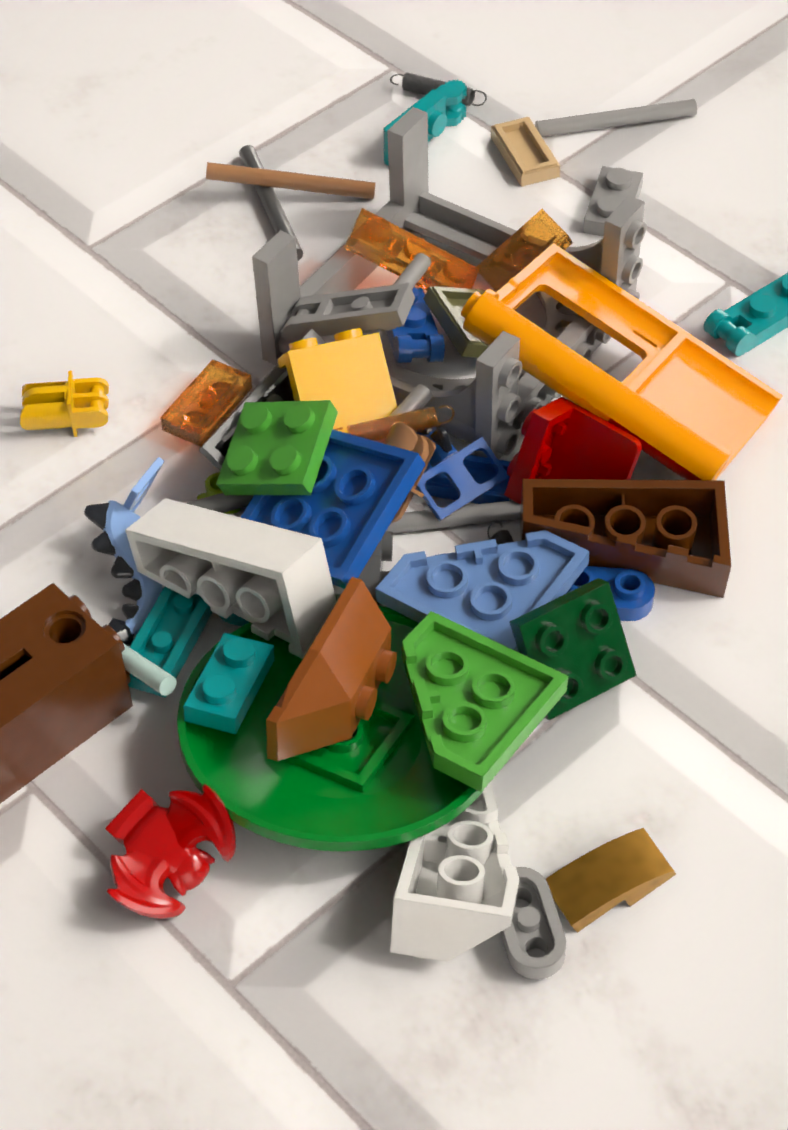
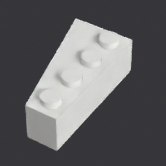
M167 498L125 529L139 573L188 599L195 593L200 595L211 607L212 612L226 619L234 613L253 623L251 625V632L267 641L275 635L289 642V652L301 659L306 655L337 603L322 538Z

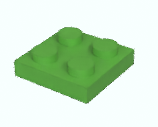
M330 400L245 402L216 485L224 495H311L338 414L337 409Z

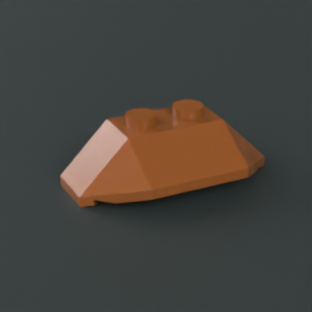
M350 578L337 603L289 681L286 690L266 720L268 759L280 761L351 739L360 720H368L372 715L380 683H388L390 681L397 661V653L391 651V627L361 579Z

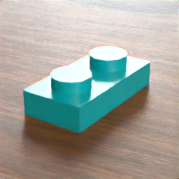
M224 633L183 705L184 721L236 734L274 662V645Z

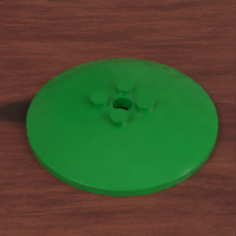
M378 605L391 627V651L397 653V661L390 681L388 683L381 682L377 689V699L372 715L368 720H360L352 735L353 739L280 761L267 758L266 720L274 706L277 705L303 659L289 652V642L275 635L267 641L252 633L251 625L253 623L251 622L230 633L231 635L274 645V662L237 733L233 734L184 721L183 705L218 643L214 645L202 657L190 674L179 701L177 714L178 742L181 757L188 774L199 791L203 793L202 786L204 784L212 788L223 801L231 820L255 834L283 844L319 851H365L397 845L426 835L464 812L482 792L433 768L401 657L402 641L419 624L418 622L388 607Z

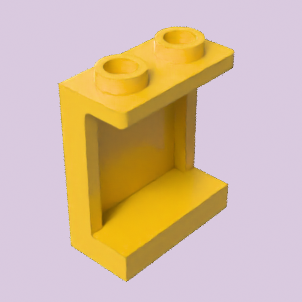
M356 328L333 335L335 342L318 345L317 338H308L290 343V351L277 360L280 369L287 368L294 400H330L338 411L333 426L334 430L369 439L397 408L379 332L363 335L362 329Z

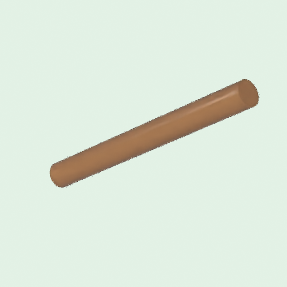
M207 162L206 179L366 199H374L375 182Z

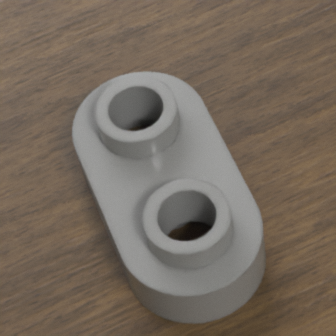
M516 867L519 876L516 900H526L529 905L523 908L514 907L511 926L501 931L500 935L508 961L518 974L529 979H545L557 973L562 967L566 953V937L546 879L533 869ZM537 948L546 954L543 957L535 958L529 956L526 952Z

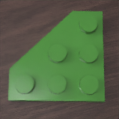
M432 611L402 641L401 657L433 768L480 792L487 787L567 691V675Z

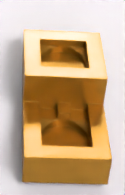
M640 828L591 850L547 877L546 881L553 899L570 925L578 933L623 900L631 907L675 876L676 873L646 830Z

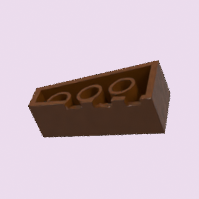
M522 479L520 507L521 541L525 540V533L546 530L588 550L589 564L587 566L638 570L646 574L653 583L724 598L731 570L725 481Z

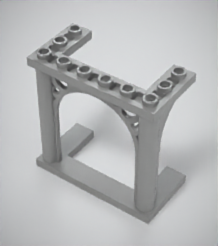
M412 107L388 129L390 200L304 284L299 286L296 237L280 230L252 256L262 358L269 363L277 365V359L290 351L289 343L283 338L282 332L287 320L293 317V308L300 298L355 290L413 231L501 268L515 276L552 244L530 237L428 192V113ZM628 195L605 220L603 239L586 246L559 247L639 300L640 294L636 292L637 278L643 266V259L639 256L641 242L647 228L646 223L643 222L645 202ZM542 291L535 292L545 310L546 327L544 331L587 360H591L593 352L601 343L606 344L611 339V336L578 314L566 315L559 313L557 309L564 305ZM560 327H566L562 333L557 332ZM502 331L477 358L475 378L444 379L425 376L386 360L397 407L418 384L426 386L431 391L433 397L416 416L419 414L423 415L430 425L436 428L443 427L447 433L469 444L483 437L499 460L503 455H510L515 449L521 436L522 425L528 414L534 409H539L549 404L553 398H559L561 395L522 369V362L519 361L520 338L505 331ZM333 335L320 336L326 343L335 342ZM475 451V456L488 458L483 451Z

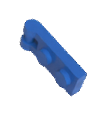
M414 287L412 291L415 300L404 326L386 331L396 363H411L412 358H427L428 362H443L445 356L444 337L439 335L431 310L423 299L425 296L423 288Z

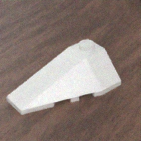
M491 782L480 796L460 815L440 828L410 841L394 895L390 952L448 962L511 926L519 887V876L516 866L512 867L508 855L509 843L506 833H502L498 821V805Z

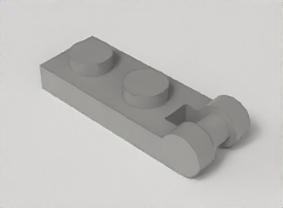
M410 283L302 297L293 308V317L287 320L283 328V338L290 344L301 340L311 329L319 336L335 335L356 328H361L362 331L377 329L382 331L393 330L404 326L415 296Z

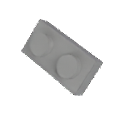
M602 166L584 218L583 233L604 236L605 220L628 195L639 198L643 183L642 172Z

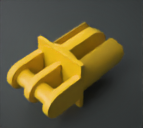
M68 371V381L24 384L22 386L23 408L20 411V425L25 430L72 428L74 437H78V429L102 427L108 422L106 409L109 405V399L106 395L109 393V384L102 378L74 379L72 371Z

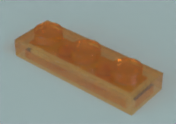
M364 208L358 214L344 246L345 249L397 276L402 274L416 254L423 253L427 255L431 260V266L416 284L426 291L429 286L473 289L479 272V268L463 259L444 251Z

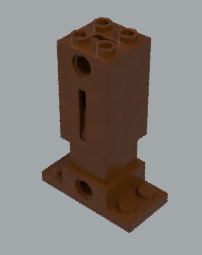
M54 583L0 619V804L133 706L128 685L131 682L129 672L124 667L122 652L125 650L120 636L109 625L101 627L91 618L88 608L76 595L68 597Z

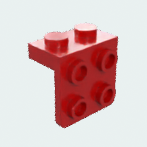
M562 396L539 409L532 410L526 417L521 429V434L524 435L521 448L513 457L507 469V475L510 479L504 495L521 504L522 479L630 480L641 453L642 444L635 436Z

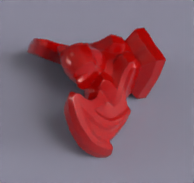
M204 784L202 786V794L183 790L170 791L168 793L170 799L169 808L159 806L154 799L141 789L105 829L119 843L125 846L127 854L123 856L112 854L110 856L111 873L116 886L115 889L108 888L106 891L111 898L125 908L150 918H174L184 912L186 909L185 905L167 895L163 890L165 879L168 877L174 888L184 896L187 890L194 889L205 880L210 870V864L215 863V858L196 847L198 843L206 840L211 842L218 850L222 859L227 862L234 856L236 851L234 823L223 801L212 788Z

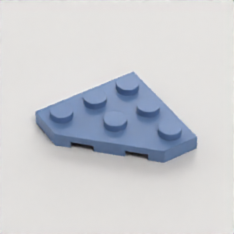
M542 530L525 533V540L497 545L496 539L456 545L455 552L430 557H426L425 551L404 554L375 588L376 601L418 623L432 611L519 652L509 621L566 594L589 564V551L549 531Z

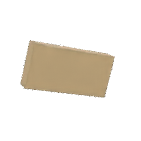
M529 117L491 126V139L521 187L560 177V164Z

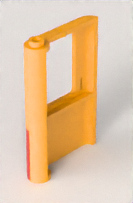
M554 243L515 277H512L497 292L488 289L483 294L478 291L473 293L461 311V316L465 318L463 329L488 346L502 331L520 338L519 361L522 362V369L564 398L638 438L642 444L643 452L684 480H717L766 421L783 397V395ZM535 292H545L632 350L643 361L620 382L515 310Z

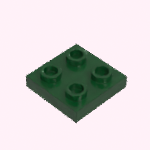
M597 578L509 621L519 653L568 676L567 691L545 716L547 720H551L637 676L609 582Z

